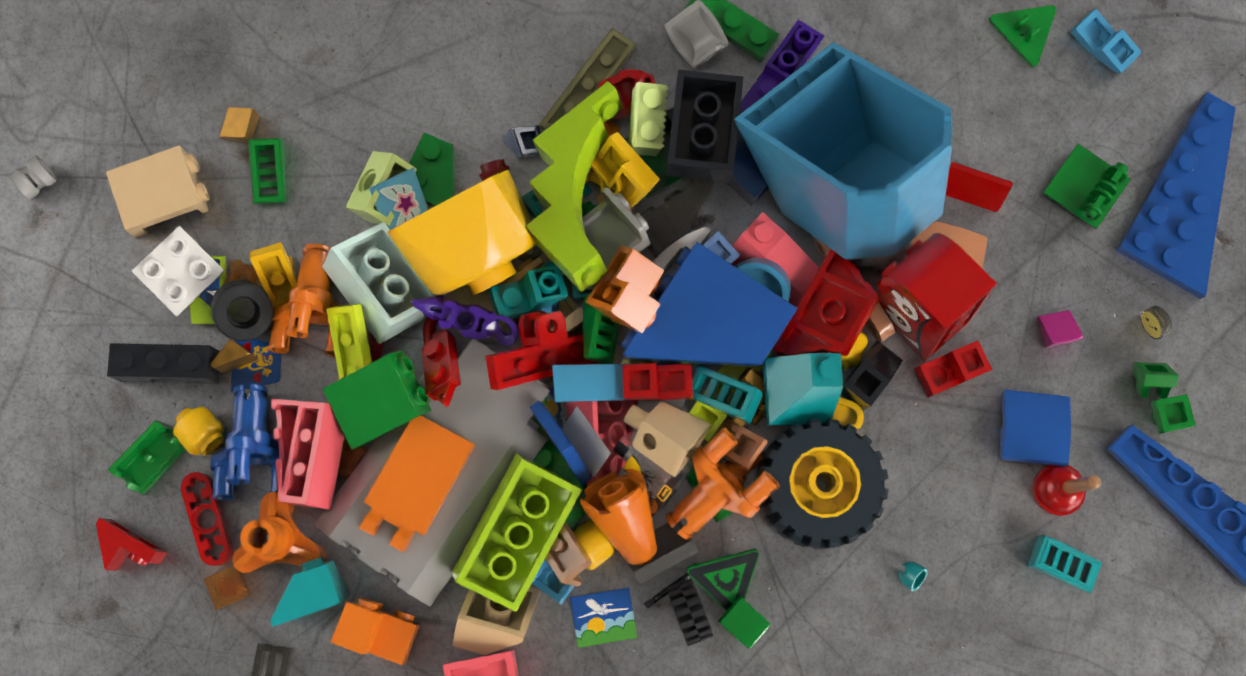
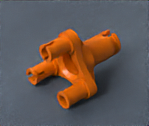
M316 243L306 244L303 247L302 253L304 256L303 258L301 257L297 286L291 289L289 300L284 305L273 308L272 330L267 348L269 351L277 354L289 353L290 338H297L298 332H300V338L308 337L309 324H316L329 328L324 354L335 358L326 309L340 305L333 300L332 294L329 293L331 278L322 268L331 247Z
M724 427L704 447L699 446L691 454L699 484L674 507L673 512H669L666 515L667 522L672 528L682 518L687 520V523L677 532L678 535L686 540H690L693 537V532H698L722 508L752 518L760 510L759 505L780 487L777 480L769 472L763 471L762 475L745 490L744 482L746 481V475L761 462L764 456L762 451L749 469H744L729 461L726 463L718 462L738 444L734 435Z
M270 492L261 500L258 521L252 520L242 529L240 536L242 546L235 551L233 564L242 573H253L275 563H288L301 567V564L319 557L325 558L326 553L321 545L306 537L296 526L292 517L295 506L280 502L278 492Z

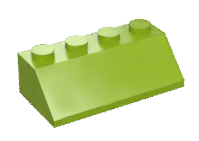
M516 452L452 571L455 582L517 612L582 489Z

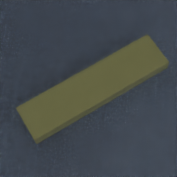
M611 28L539 123V128L545 131L595 92L601 81L615 76L621 71L637 50V44L614 28Z

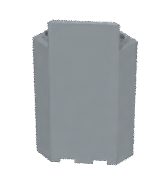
M471 339L458 357L461 385L455 388L449 407L429 397L431 411L421 415L475 444L474 450L426 535L415 532L406 551L401 552L389 545L399 529L391 523L383 520L375 536L359 529L363 519L372 508L363 502L409 422L379 436L333 498L331 510L325 509L315 523L329 538L339 545L348 548L361 561L378 573L381 572L397 583L396 586L428 606L432 605L451 578L457 561L516 452L533 461L547 441L544 436L537 432L540 426L530 419L533 416V412L529 407L537 401L542 402L550 390L536 380L501 390H491L485 356L495 354V352L476 339ZM423 374L418 383L425 389V379Z

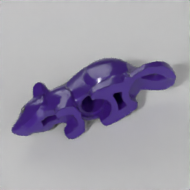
M443 295L411 300V304L426 317L438 320V325L441 328H456L461 331L464 337L488 339L493 336L499 343L505 346L514 344L518 338V327L513 320L507 316L496 315L495 312H491L480 305H466L454 300H444ZM497 319L509 324L510 332L508 334L502 331Z

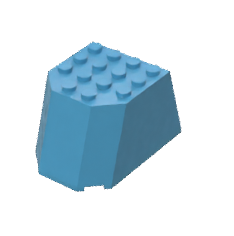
M834 42L734 119L781 213L846 260L894 255L943 215L952 151L951 108Z

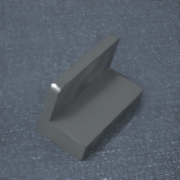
M681 521L673 528L669 523H666L654 530L657 552L649 563L642 566L628 563L639 585L699 552L693 539L686 540L677 534L683 527Z

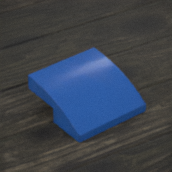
M1004 390L1001 395L1003 425L999 430L1001 459L1067 467L1071 443L1070 397Z

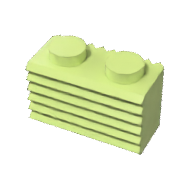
M637 82L632 90L628 144L639 155L656 156L664 147L662 144L665 140L663 138L665 135L663 130L666 127L664 125L666 122L664 117L667 115L665 110L667 109L666 103L668 102L666 100L668 96L666 92L669 89L666 85Z

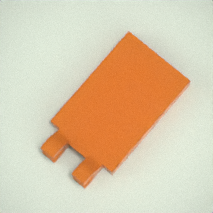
M423 416L411 420L363 502L372 508L363 519L359 529L375 536L381 523L385 520L399 528L389 545L401 552H405L415 532L424 536L428 532L474 450L475 444Z

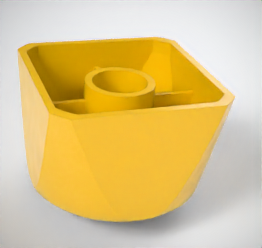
M509 169L472 186L388 231V234L421 281L432 294L438 296L449 293L466 284L473 295L493 287L514 275L516 270L511 260L525 253L536 244L535 239L526 228L531 219Z

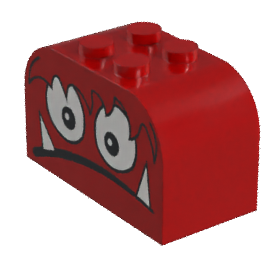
M934 233L925 242L921 240L915 242L906 251L907 257L899 264L896 261L891 263L881 273L882 278L876 284L879 287L877 290L878 302L891 320L895 331L923 362L927 361L973 319L997 285L956 242L940 233Z

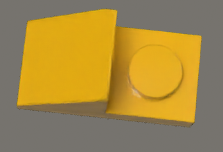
M282 242L250 251V260L265 292L273 304V308L284 305L289 300L291 289L297 286L298 273L293 257L287 256Z

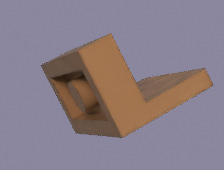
M565 521L546 556V560L561 583L578 587L583 583L579 574L591 565L592 561Z

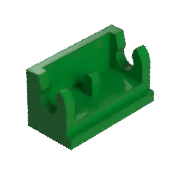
M155 420L107 470L113 476L123 479L127 483L125 486L128 489L144 495L186 449L173 436V429L168 424Z

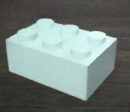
M385 222L331 247L322 266L350 305L361 303L365 326L379 344L427 318L411 304L412 299L436 296L425 286L388 234L390 229Z

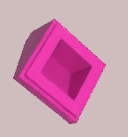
M1070 310L1037 317L1045 348L1077 342L1083 338L1082 332Z

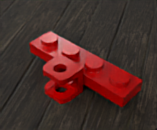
M539 310L522 314L519 320L521 344L527 346L485 356L491 390H501L553 376L552 365L598 364L584 358L583 332L567 336L565 318L560 311L546 313ZM534 319H535V324H534L535 332H533L532 329H531V322H532ZM550 320L554 323L553 331H551ZM596 344V348L602 350V345Z

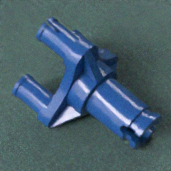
M250 384V393L245 392L244 385L234 388V396L236 397L233 400L232 432L227 435L225 448L220 453L211 457L210 469L214 471L212 499L228 501L234 499V485H240V480H242V484H248L250 482L249 469L250 466L268 465L271 467L270 492H278L276 459H280L279 443L271 438V434L267 432V399L265 397L268 395V390L265 386Z

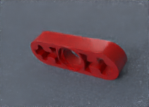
M189 473L183 478L180 490L200 558L205 564L210 566L225 565L233 557L234 547L221 503L217 499H212L213 479L204 473ZM196 479L198 482L205 483V487L200 492L203 500H211L210 504L194 506V503H201L198 493L191 492V488L195 486ZM210 509L214 512L216 520L212 527L204 529L199 524V516L204 510ZM220 530V535H214L215 543L224 547V551L219 553L220 559L209 555V551L214 549L212 538L204 539V534H214Z

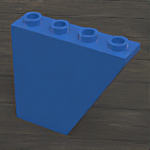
M696 242L692 249L687 246L683 249L675 262L680 266L674 276L667 274L658 287L657 291L662 293L657 301L660 303V306L656 310L654 322L648 328H645L643 333L631 329L620 345L625 348L621 356L626 360L757 367L764 362L798 308Z

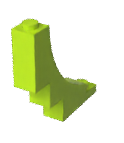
M606 82L533 139L542 160L549 167L529 183L536 197L546 210L527 224L526 228L535 239L536 245L581 292L588 286L598 282L601 276L607 272L600 254L589 242L585 234L582 220V196L591 164L599 149L609 137L603 123L613 118L623 108L616 88L609 82Z

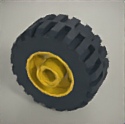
M819 418L807 421V425L798 423L791 426L788 430L781 433L765 450L763 459L757 468L758 477L762 475L763 471L769 472L777 480L780 487L759 505V508L763 509L766 515L764 518L769 525H773L778 530L777 533L784 539L788 538L794 541L796 545L812 547L813 549L840 547L841 545L858 540L859 536L867 533L874 526L872 523L875 519L880 518L884 510L881 507L883 500L888 498L889 489L885 488V480L889 479L887 469H882L880 461L883 460L880 451L875 452L870 446L873 441L867 435L860 436L856 433V427L850 424L846 426L841 425L839 420L828 419L821 424ZM817 476L826 482L825 492L817 488L815 482Z

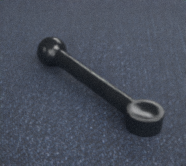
M686 573L679 579L671 583L669 586L680 583L692 577H690L688 573ZM666 588L643 603L647 609L668 595Z

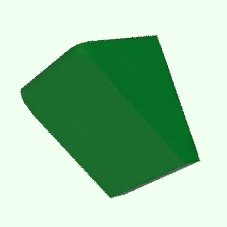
M741 596L736 599L718 620L730 634L748 649L758 641L771 625L768 620Z

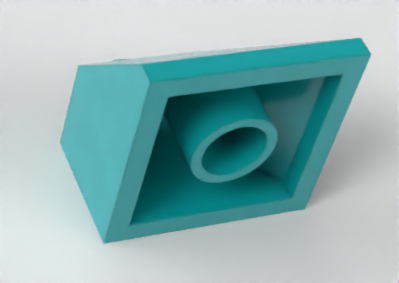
M807 353L766 358L764 360L763 375L767 426L796 425L798 423L807 425L808 420L818 418L821 424L833 418L843 389L841 353Z
M321 557L301 564L302 570L292 576L270 620L272 627L340 604L350 595L349 588L333 560L323 563Z

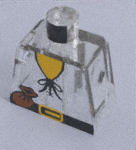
M624 435L613 448V451L626 461V464L617 476L627 474L625 469H634L641 472L646 481L653 518L669 503L693 470L692 459L674 477L633 447V441Z

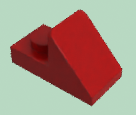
M99 518L96 522L103 565L107 571H117L127 555L132 561L146 566L147 563L160 564L167 554L165 550L112 519Z

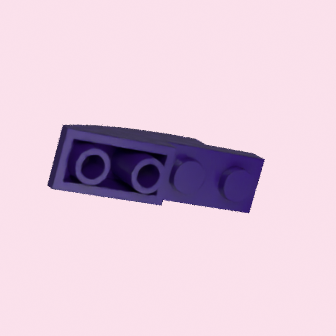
M798 19L766 63L763 72L742 99L740 114L806 64L824 39V35Z

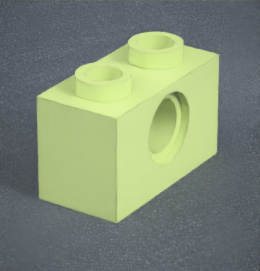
M373 151L345 208L370 223L380 224L385 222L386 225L390 226L394 214L390 211L388 217L377 211L375 203L379 193L375 189L373 195H371L369 188L413 166L394 153Z

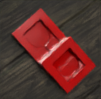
M979 340L914 368L928 398L993 370Z
M656 363L622 365L623 397L626 400L694 399L691 363L657 366Z

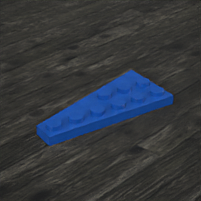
M1209 92L1205 93L1200 99L1116 249L1117 252L1199 299L1206 297L1236 109V107Z

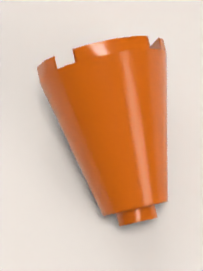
M625 469L627 474L617 476L615 471L610 472L586 487L584 490L585 499L580 498L581 506L627 563L638 566L645 565L653 559L657 552L646 481L638 470Z

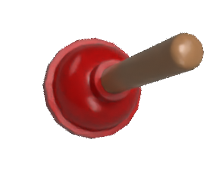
M1047 465L1039 470L1034 478L1032 487L1034 499L1039 507L1049 514L1057 516L1072 514L1085 501L1086 491L1098 489L1101 486V479L1096 475L1082 477L1070 465H1067V467Z

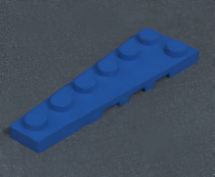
M1134 425L1127 426L1106 450L1246 587V505L1232 499L1221 491L1222 488L1215 483L1208 482L1194 472V468L1183 460L1174 457L1169 450Z

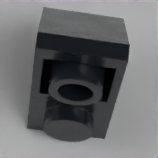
M877 340L861 359L860 364L854 368L844 381L841 394L848 400L857 403L863 411L868 409L890 383L903 360Z

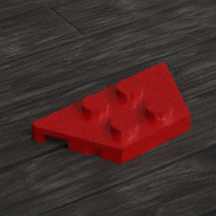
M830 249L797 306V311L773 348L774 354L777 356H790L807 353H841V356H848L879 301L878 294L865 281L854 264Z

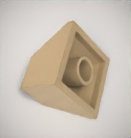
M530 586L517 612L469 589L457 618L452 646L487 655L522 643L534 612L540 589Z

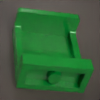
M403 351L387 354L322 388L351 449L367 444L377 439V437L431 411L426 390L419 385L414 375V365Z

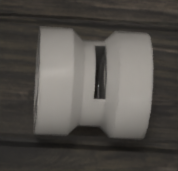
M37 155L29 159L27 166L23 169H15L9 174L14 185L29 200L36 197L42 187L51 186L58 181L50 168Z

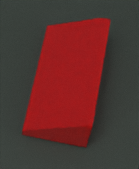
M951 162L945 195L992 212H997L1003 205L1013 183L956 162Z

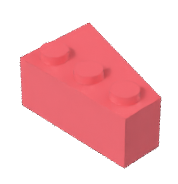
M271 399L272 409L276 410L277 428L273 429L274 439L278 440L280 459H276L279 501L302 507L331 510L345 435L330 404Z

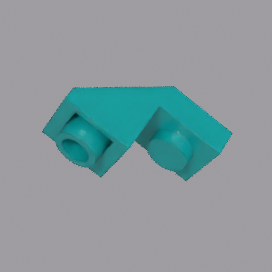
M556 265L527 271L522 281L494 286L488 291L496 315L507 316L510 319L521 317L522 314L539 311L568 296L561 270Z

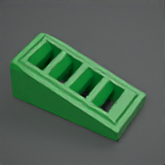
M284 139L248 140L253 204L286 202ZM260 150H274L275 155L260 156ZM275 162L276 168L260 169V163ZM276 174L277 181H260V175ZM277 187L278 193L261 194V188Z
M587 295L583 297L584 358L600 364H613L620 324L586 303L589 297ZM596 344L602 345V350L596 348Z

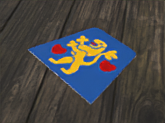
M257 339L251 341L234 340L258 359L232 370L231 392H234V388L239 385H244L245 389H248L250 384L263 386L279 382L281 354L269 351L267 349L269 342Z

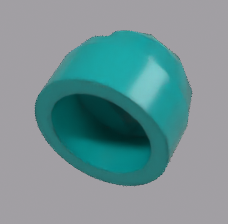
M909 561L902 564L906 567V570L904 572L898 571V577L905 587L911 591H916L926 579L928 569L917 562Z

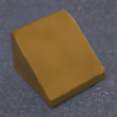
M228 107L219 137L248 144V140L254 137L260 117L259 114L252 108Z
M231 339L213 359L210 366L222 373H226L252 363L258 358Z

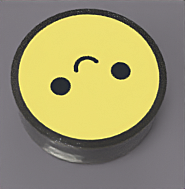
M1154 305L1141 312L1142 326L1150 337L1159 340L1171 333L1172 322L1163 308Z

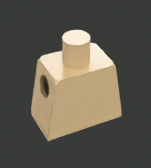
M660 402L650 413L636 405H632L624 418L626 424L638 430L632 443L633 447L674 477L689 462L691 454L701 446L711 425L665 402Z

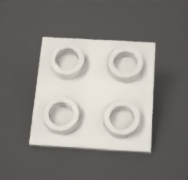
M179 226L144 258L132 272L175 316H178L225 270L199 246L197 241Z

